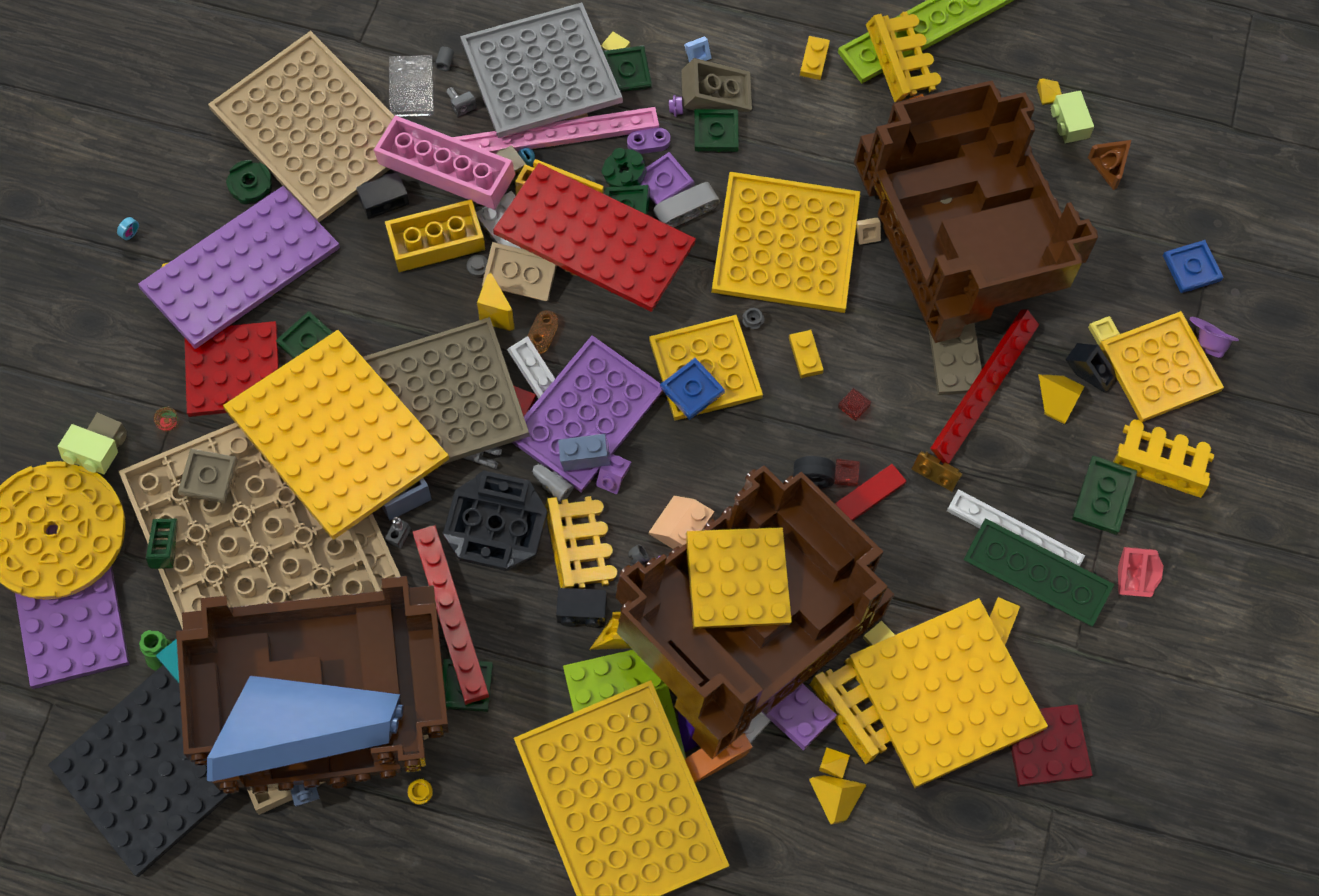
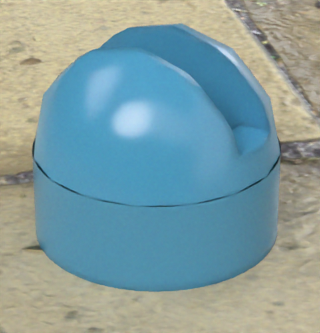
M530 148L521 149L518 154L526 165L532 166L535 160L533 150Z

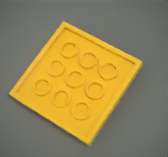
M1181 311L1101 341L1099 345L1115 370L1116 378L1141 422L1206 398L1224 389Z
M737 315L649 336L662 382L696 358L725 389V393L697 415L763 398ZM667 396L674 421L687 418Z
M783 528L686 532L693 629L790 625L792 623Z

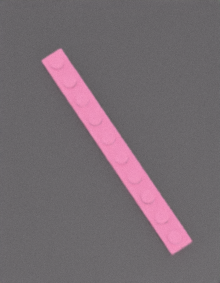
M651 107L553 122L501 138L497 137L495 131L453 138L496 154L500 149H506L511 145L516 151H520L524 148L536 149L629 135L634 131L659 128L656 108Z

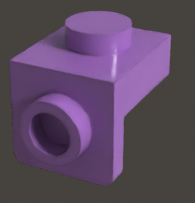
M612 454L610 455L611 465L601 466L596 486L617 494L623 478L630 469L631 461Z

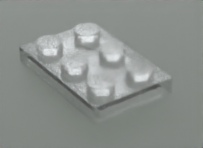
M432 55L389 57V111L394 116L434 115Z

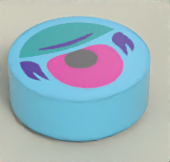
M132 217L125 218L119 224L117 234L124 240H129L136 234L139 223Z

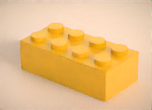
M472 199L385 221L398 272L485 250L484 237Z

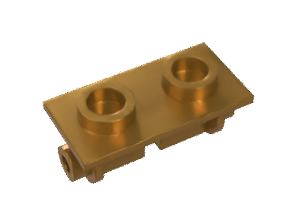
M921 451L911 470L952 492L962 476L959 469L947 463H944L942 466L939 464L940 459L929 454L927 451L926 453Z

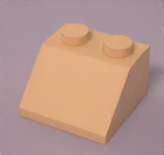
M673 496L649 531V535L672 549L677 546L682 547L686 544V532L703 531L705 525L714 519L715 511L695 499Z

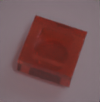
M853 388L839 403L838 408L856 421L867 410L871 401Z
M836 459L834 484L857 486L860 462Z

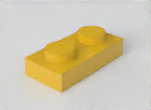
M809 36L800 76L821 80L830 40Z
M808 330L790 334L789 341L800 378L823 374L822 363L812 331Z
M998 597L992 609L990 619L1005 645L1020 606Z

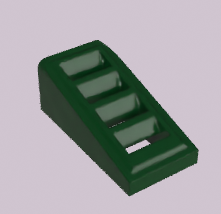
M177 518L153 519L146 554L149 568H173ZM158 529H170L169 531H158ZM158 538H168V540H157V539H158Z

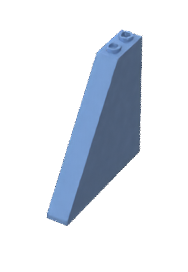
M250 676L207 757V781L213 782L387 744L390 742L392 734L397 733L399 720H402L404 705H400V694Z

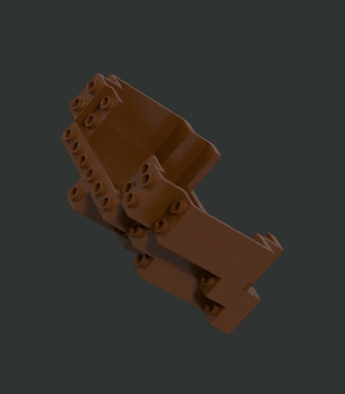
M993 81L893 103L888 123L876 127L875 133L860 137L854 159V164L869 197L878 195L881 204L877 215L935 343L958 338L961 336L965 325L990 319L996 306L1070 288L1082 263H1086L1098 239L1096 228L1092 226L1089 219L1080 221L1079 212L1074 209L1071 202L1066 204L1063 213H1061L1058 201L1050 191L1049 182L1044 179L1041 173L1040 164L1036 162L1032 154V148L1029 145L1035 132L1034 122L1030 120L1034 113L1033 102L1029 100L1026 92L1001 98L1000 90L995 87ZM952 198L951 202L948 204H944L941 202V200Z
M765 465L758 470L753 469L745 477L744 487L735 496L734 506L727 507L716 521L714 519L710 520L703 530L783 528L792 621L790 625L693 629L687 544H684L682 547H675L669 553V557L663 554L657 559L652 558L646 563L645 567L638 561L632 566L627 565L619 573L620 577L615 598L623 606L620 610L617 634L677 696L675 708L695 728L692 739L711 759H714L749 729L752 719L762 711L765 715L885 616L894 596V593L875 574L884 551L802 472L795 477L791 475L782 483Z
M407 576L381 579L383 591L232 607L227 595L200 598L201 611L182 612L183 630L176 631L184 755L191 763L195 762L196 766L207 765V757L250 676L400 694V705H404L402 720H399L397 733L392 734L390 742L387 744L213 781V784L219 790H223V793L239 792V788L246 787L248 791L252 790L253 794L267 793L268 788L278 787L279 791L293 790L294 785L304 784V788L320 786L319 782H326L327 785H332V788L347 787V783L352 782V778H355L356 782L369 781L371 776L381 775L382 779L397 777L396 773H402L401 769L403 768L406 769V772L421 770V766H426L424 735H428V738H440L444 736V733L449 732L434 585L409 588Z

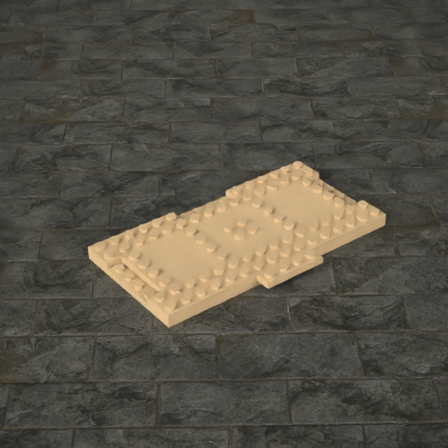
M236 423L119 471L147 543H149L153 519L177 518L173 568L158 570L182 630V612L201 611L200 598L227 595L232 607L383 591L381 579L401 577L373 514H370L333 540L294 492L287 487L284 480ZM190 449L237 457L238 462L226 503L179 495L178 489ZM158 529V531H169V530H170V529ZM158 538L157 540H168V538ZM424 735V740L428 739V735ZM278 787L268 788V792L262 794H253L252 790L248 791L254 808L259 815L293 800L290 790L279 791Z

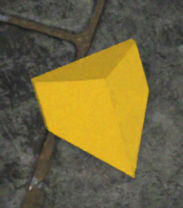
M1038 374L1045 410L1044 414L1065 424L1085 386L1065 376Z
M612 612V618L589 650L631 649L617 634L618 620L621 612Z
M827 775L809 779L831 825L842 823L848 819L867 785Z

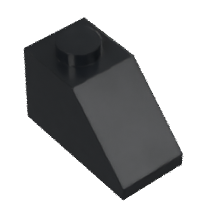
M1077 343L1065 359L1075 375L1102 392L1107 393L1117 379L1115 370L1098 345Z

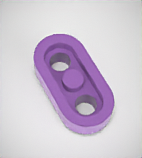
M663 128L634 131L627 138L628 149L635 150L640 154L663 151L670 145V134Z

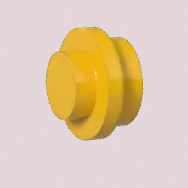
M415 780L408 787V797L415 804H425L432 797V786L426 780Z

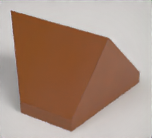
M1131 140L1096 144L1092 146L1088 159L1113 190L1117 189L1122 178Z

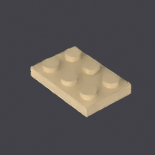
M492 242L482 286L487 275L492 273L501 291L548 302L557 265L527 250Z

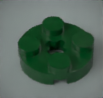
M623 148L615 149L612 155L606 159L602 168V174L610 187L639 185L647 172L642 155L635 150ZM628 167V169H629L628 171L624 170V171L621 173V169H622V168Z
M252 160L238 162L230 169L228 179H226L231 196L239 200L241 204L247 205L257 202L272 191L270 172L260 162L259 164L253 163ZM247 178L250 180L255 179L252 184L245 185Z

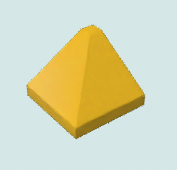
M1039 79L1037 89L1042 105L1054 103L1056 95L1062 94L1058 82Z
M826 747L819 771L842 779L850 755Z

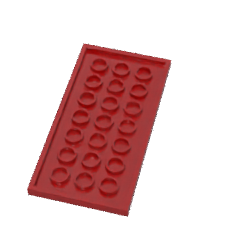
M541 163L537 164L493 229L494 235L650 312L657 305L696 240L692 236Z

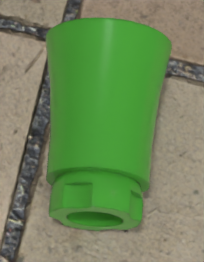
M145 631L141 635L139 643L146 664L155 671L162 666L156 655L172 643L171 640H168L159 631Z

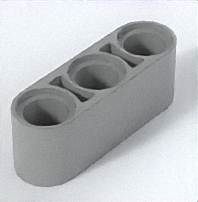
M704 182L658 203L653 211L659 221L674 228L713 210L719 205L720 200L710 183Z

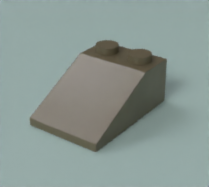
M693 58L681 70L683 108L693 111L695 109L738 110V112H750L752 110L749 71Z

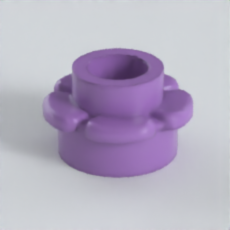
M676 95L673 96V100H669L670 113H674L675 117L683 114L682 97H676Z

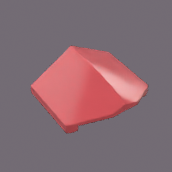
M1124 547L1118 565V594L1143 597L1153 596L1155 589L1162 580L1163 564L1157 550Z

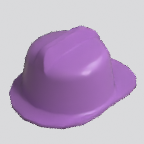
M1190 317V321L1200 328L1198 342L1207 354L1221 358L1230 347L1232 341H1239L1238 338L1226 334L1202 319Z

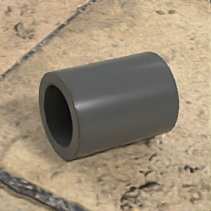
M440 47L435 67L441 71H448L454 51L449 47Z

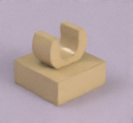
M878 218L856 221L859 245L881 241L880 220Z

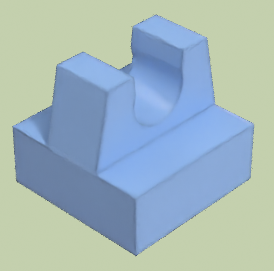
M705 36L684 45L689 62L693 58L704 61L712 59L708 39Z

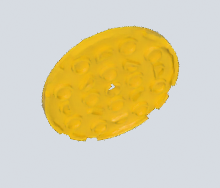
M54 461L46 462L45 465L34 468L32 466L27 467L12 475L0 485V583L4 587L28 598L58 599L76 594L88 588L109 570L123 544L125 516L119 497L112 486L100 474L90 472L83 466ZM50 525L58 526L57 534L48 535L46 530Z

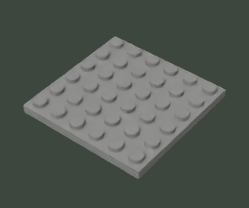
M583 3L460 36L461 43L498 138L623 103L622 95Z

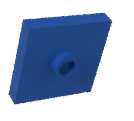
M1205 240L1176 248L1163 254L1180 293L1220 282L1224 278Z
M696 358L692 359L660 384V388L689 420L725 393V389Z

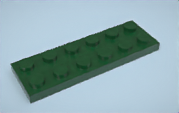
M986 518L963 559L968 564L1090 627L1094 626L1115 585Z

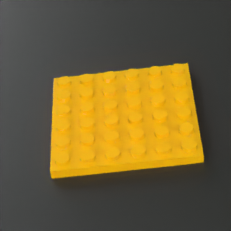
M730 172L711 293L845 313L860 191Z
M980 598L853 653L849 657L914 788L1041 732L1048 727Z

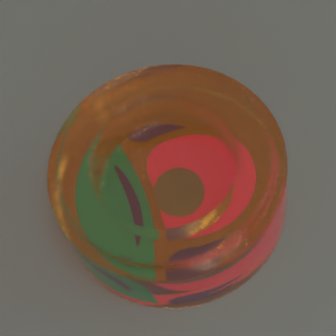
M162 407L154 414V422L162 431L173 430L179 422L176 411L170 407Z

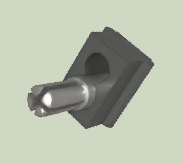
M452 87L447 89V93L451 98L452 109L457 117L477 108L475 97L470 91L458 96Z
M394 517L393 524L385 537V542L401 549L411 527L409 523Z

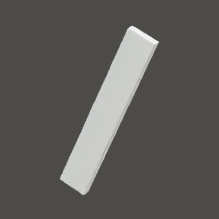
M959 489L947 509V512L978 528L981 527L986 518L1080 566L1085 555Z

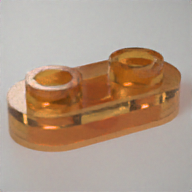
M552 311L540 312L528 333L529 339L539 354L544 353L549 348L558 328V318ZM550 319V322L545 323L543 320ZM535 338L542 339L540 342L534 341Z

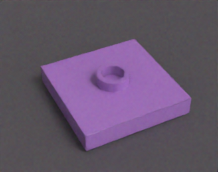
M670 152L646 167V176L639 184L649 185L650 199L655 205L695 185L693 179Z

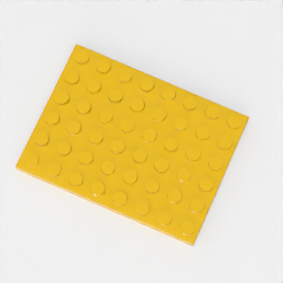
M339 330L223 405L229 416L333 540L449 460V455Z
M652 680L514 737L576 896H662L729 867V863Z

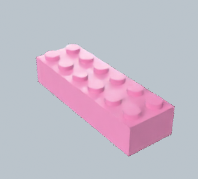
M396 115L374 148L380 165L468 200L472 199L473 202L493 210L496 209L515 177L512 160Z

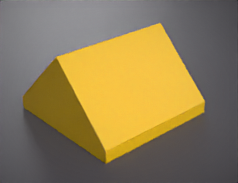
M490 273L485 279L477 301L479 319L482 320L490 317L494 327L511 331L514 329L512 308L492 273Z

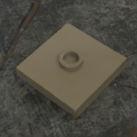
M190 449L178 489L179 495L226 503L238 462L237 457Z

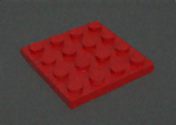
M276 321L228 326L196 349L185 338L187 415L189 417L227 413L224 409V404L279 369Z

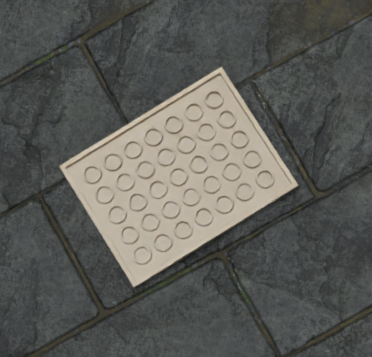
M311 31L208 104L210 110L318 222L357 195L356 187L364 182L377 180L390 170V168L378 163L374 148L394 118V115Z

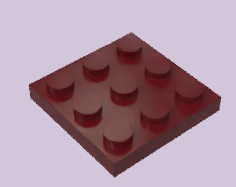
M1078 704L1039 709L1048 725L1047 729L1010 745L1018 787L1086 779L1093 776Z

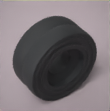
M805 456L795 460L793 477L802 472L819 489L828 488L834 484L836 465L832 460L819 456Z

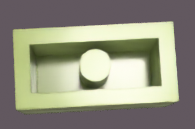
M1076 91L1056 95L1054 103L1051 105V113L1053 117H1056L1058 133L1060 136H1063L1064 142L1069 143L1090 138L1094 125L1082 92Z
M71 424L58 445L61 458L66 463L83 466L86 470L93 473L105 474L118 453L114 439Z

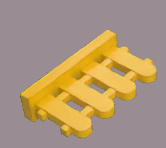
M907 11L900 14L901 17L889 19L888 15L882 16V14H877L866 24L894 102L902 101L908 94L914 96L919 90L928 89L929 92H932L941 82V76L935 72L930 73L928 69L934 62L933 56L930 53H922L921 48L927 42L926 37L923 34H915L914 28L919 24V18L914 14L908 15ZM906 30L908 36L896 38L895 32ZM914 50L915 56L903 57L902 52ZM921 69L923 75L911 77L909 71Z
M1133 420L1129 426H1124L1123 433L1127 435L1124 444L1120 443L1118 446V453L1113 460L1114 463L1137 470L1136 476L1200 498L1203 496L1210 481V473L1206 472L1208 461L1212 462L1214 454L1210 453L1211 447L1208 443L1200 442L1196 448L1188 446L1189 440L1185 435L1179 434L1173 441L1165 438L1166 431L1161 427L1154 428L1152 433L1143 431L1144 424L1140 420ZM1141 439L1149 441L1146 452L1138 449ZM1163 446L1171 448L1169 459L1160 457ZM1185 454L1193 456L1191 467L1183 465Z
M591 496L585 497V501L568 503V499H564L561 501V504H558L557 497L547 498L545 504L548 513L547 523L560 588L573 589L574 586L578 585V589H585V584L599 582L602 583V586H608L609 581L614 580L617 575V569L612 565L605 566L604 559H608L611 556L613 549L607 543L601 544L599 538L606 535L608 526L605 522H596L595 519L596 515L602 513L604 506L601 501L592 500ZM588 517L589 523L573 525L572 519ZM561 520H565L566 526H562ZM593 539L594 545L577 547L576 540ZM567 541H569L570 548L566 546ZM597 560L598 567L581 568L580 562ZM571 563L574 565V570H571Z
M848 658L844 661L846 665L833 672L829 669L825 674L821 672L816 675L811 681L810 686L818 698L837 714L834 719L863 762L867 764L874 760L879 751L880 753L886 751L887 747L885 745L891 742L884 727L877 732L872 728L871 725L880 720L873 705L863 712L857 707L859 703L868 699L869 696ZM856 678L860 685L847 692L843 685Z

